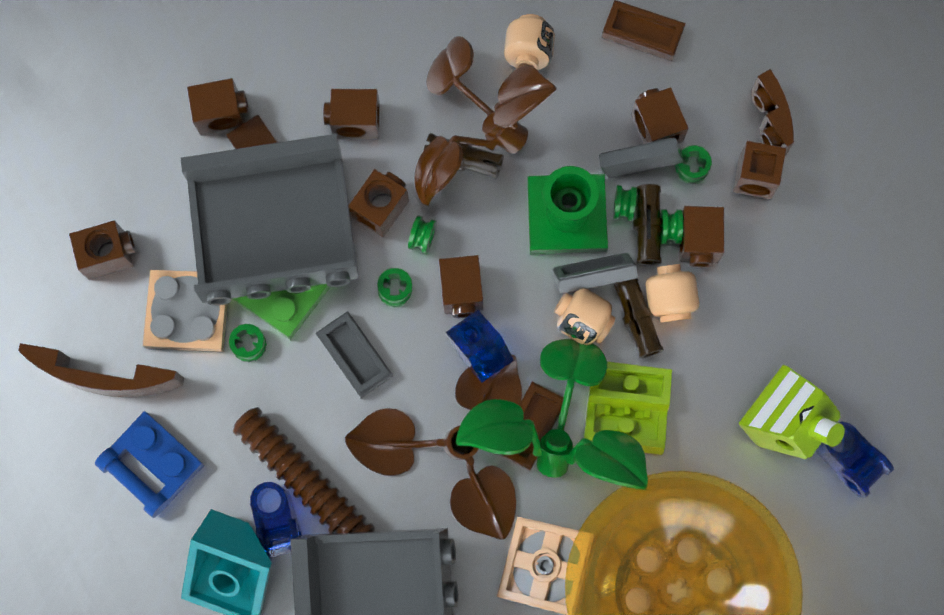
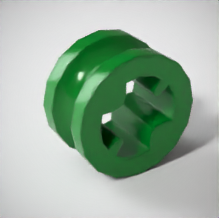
M697 145L688 146L682 150L684 162L688 163L689 158L694 157L697 164L703 165V168L699 167L697 172L693 173L690 172L689 165L679 163L675 164V172L683 182L697 184L707 177L712 160L708 151L703 147Z
M617 185L613 220H618L619 217L624 216L627 218V221L633 222L637 187L631 186V189L624 190L622 185Z
M661 209L660 218L663 219L661 244H666L667 241L673 240L675 244L681 245L683 237L682 210L676 209L675 213L670 214L667 209Z
M418 215L410 232L408 249L414 250L415 247H419L422 253L428 254L434 239L437 221L432 219L430 222H425L423 216Z
M390 268L384 271L379 276L377 282L379 298L384 304L391 307H398L407 303L412 294V279L409 274L399 268ZM391 279H399L400 286L406 287L404 291L399 289V295H390V289L384 286L386 283L391 285Z
M253 324L239 325L232 331L229 337L230 349L241 361H257L266 351V338L261 330ZM246 334L252 339L258 337V343L253 342L255 349L249 352L244 347L238 348V343H243L241 337Z

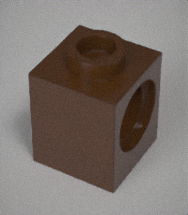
M233 78L187 87L193 124L200 136L233 130L244 124L243 114L249 113L248 101L245 91H238Z
M671 87L661 91L658 88L647 90L641 93L635 100L631 115L644 144L669 138H676L678 143L684 141L689 128Z
M331 89L330 102H324V125H330L332 134H337L338 139H379L380 100L377 89Z
M747 141L739 155L733 192L771 200L780 186L786 148Z
M374 169L348 205L351 217L384 238L409 202L405 182L391 172H387L384 175ZM380 194H386L391 197V201L384 207H376L371 204L373 198Z
M684 206L682 210L683 237L682 243L679 245V262H689V265L694 268L712 267L713 263H719L724 254V207Z
M115 220L69 233L78 271L90 280L134 267L131 254L136 253L133 237L129 230L124 231ZM113 242V248L109 254L98 256V251L103 244Z
M479 256L439 259L444 313H452L454 318L475 316L476 311L483 310Z

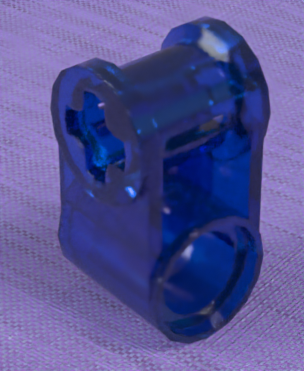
M841 421L838 423H841L845 429L843 450L838 452L832 447L821 443L816 452L839 475L842 482L854 494L865 499L870 494L869 489L884 474L890 475L894 467L889 459L872 446L853 425Z
M263 482L252 491L250 506L256 526V536L272 562V558L291 553L290 539L301 536L302 531L295 515L289 491L279 484ZM276 490L281 497L280 506L276 511L267 513L261 504L262 497L266 492ZM289 537L287 541L273 544L274 541Z

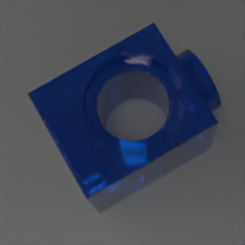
M479 310L446 331L459 357L481 383L514 361L500 333Z

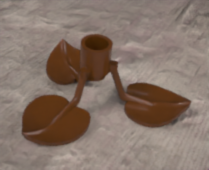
M460 36L454 37L449 42L447 48L442 50L433 61L427 75V88L434 95H443L454 84L457 89L488 115L482 125V131L485 133L486 140L457 135L451 137L449 141L443 136L435 138L422 152L415 169V188L420 201L429 207L432 198L455 176L463 159V149L460 144L482 146L491 151L497 145L510 154L520 151L527 141L528 129L518 123V121L556 91V86L547 80L536 68L530 65L521 66L514 70L502 83L498 91L499 102L495 104V111H493L461 82L459 77L470 69L473 63L474 52L468 40Z
M512 354L490 356L468 367L460 375L456 383V402L461 407L469 410L484 401L492 399L507 400L520 405L522 386L516 356ZM386 408L368 415L345 436V443L357 461L369 470L386 476L402 474L412 467L414 463L412 448L444 447L449 457L465 461L467 473L470 477L458 481L451 491L449 503L455 519L463 527L499 540H504L508 536L516 513V494L513 482L505 471L493 465L484 467L476 474L472 456L477 453L479 448L457 446L456 440L460 426L448 431L444 439L412 441L415 436V426L410 417L400 410Z

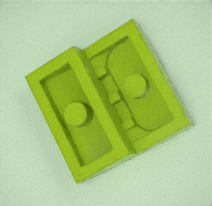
M607 362V371L604 379L596 386H589L584 438L592 441L593 436L599 431H620L636 439L642 446L644 453L663 455L666 442L667 412L670 406L672 370Z

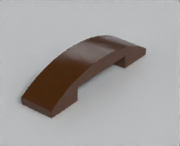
M20 343L18 349L28 361L59 381L80 390L99 395L143 397L171 391L183 386L184 377L174 370L137 364L134 378L127 379L68 368L70 357L60 350Z

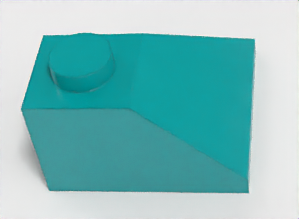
M213 509L209 511L190 541L181 599L224 615H261L272 562L248 522Z

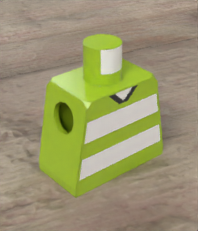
M784 364L738 423L755 445L802 459L812 457L821 443L830 447L839 445L845 434L844 426L838 423L841 413L828 395Z

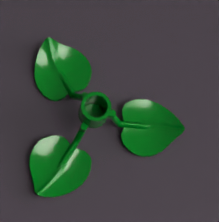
M561 339L553 341L543 348L540 356L541 368L553 379L567 380L557 429L548 431L541 438V442L534 422L530 419H524L522 408L514 402L501 399L487 400L476 405L464 417L458 430L457 446H472L495 454H518L525 451L532 442L534 446L533 455L538 456L536 462L537 469L547 477L557 478L565 475L569 464L573 465L576 462L584 472L600 480L640 490H646L648 477L645 453L640 443L632 436L620 431L602 430L593 436L592 441L582 438L573 448V442L569 434L564 431L575 382L593 387L598 385L606 375V357L595 344L583 345L573 339Z

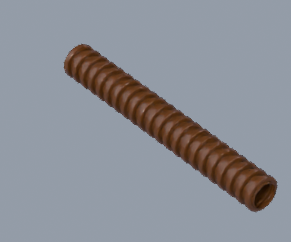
M259 407L248 410L236 421L232 430L235 436L241 435V442L244 445H251L250 451L253 454H259L258 459L260 462L266 461L268 463L267 469L269 471L275 470L277 472L275 477L278 480L284 479V486L287 489L292 488L294 490L293 496L295 498L301 497L303 499L301 503L304 507L310 506L312 508L310 513L313 516L318 515L320 517L319 523L321 525L327 524L329 526V533L373 532L375 526L372 523L367 525L364 522L366 517L363 514L358 515L356 513L357 508L355 505L349 506L347 504L348 498L346 496L340 497L338 495L340 490L337 487H330L331 481L328 478H321L322 472L319 469L314 470L312 468L314 464L311 460H304L305 454L302 451H295L296 445L293 442L289 444L286 442L288 437L285 434H279V428L276 425H270L271 420L268 416H261L262 410Z

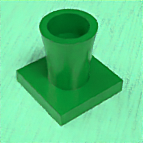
M565 166L553 171L550 175L527 176L530 254L603 253L608 251L605 174H590L580 167Z

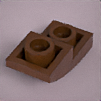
M769 69L757 76L751 89L752 100L760 112H766L767 114L759 127L760 138L763 144L786 148V156L794 143L792 117L784 92L772 70Z

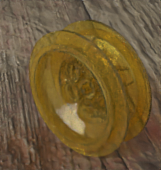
M690 471L656 473L647 476L648 484L646 490L624 486L617 489L592 511L580 527L567 562L565 603L568 615H699L703 610L710 611L713 615H801L803 591L798 560L787 534L777 519L759 500L744 489L727 480L704 473ZM681 540H690L696 545L698 552L693 562H686L679 557L677 548ZM649 549L656 554L658 565L653 572H646L639 567L637 555L640 550ZM712 570L721 571L726 577V588L720 594L713 592L707 584L708 575ZM679 580L682 582L681 589H686V597L678 598L674 602L671 600L673 594L667 593V586L676 584ZM631 589L641 590L646 595L647 605L640 613L632 612L626 605V596Z

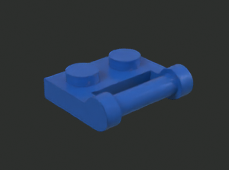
M146 411L130 425L111 447L103 451L95 461V466L103 473L109 472L145 505L143 510L151 518L157 517L205 466ZM127 452L131 453L165 485L160 492L156 494L120 461Z

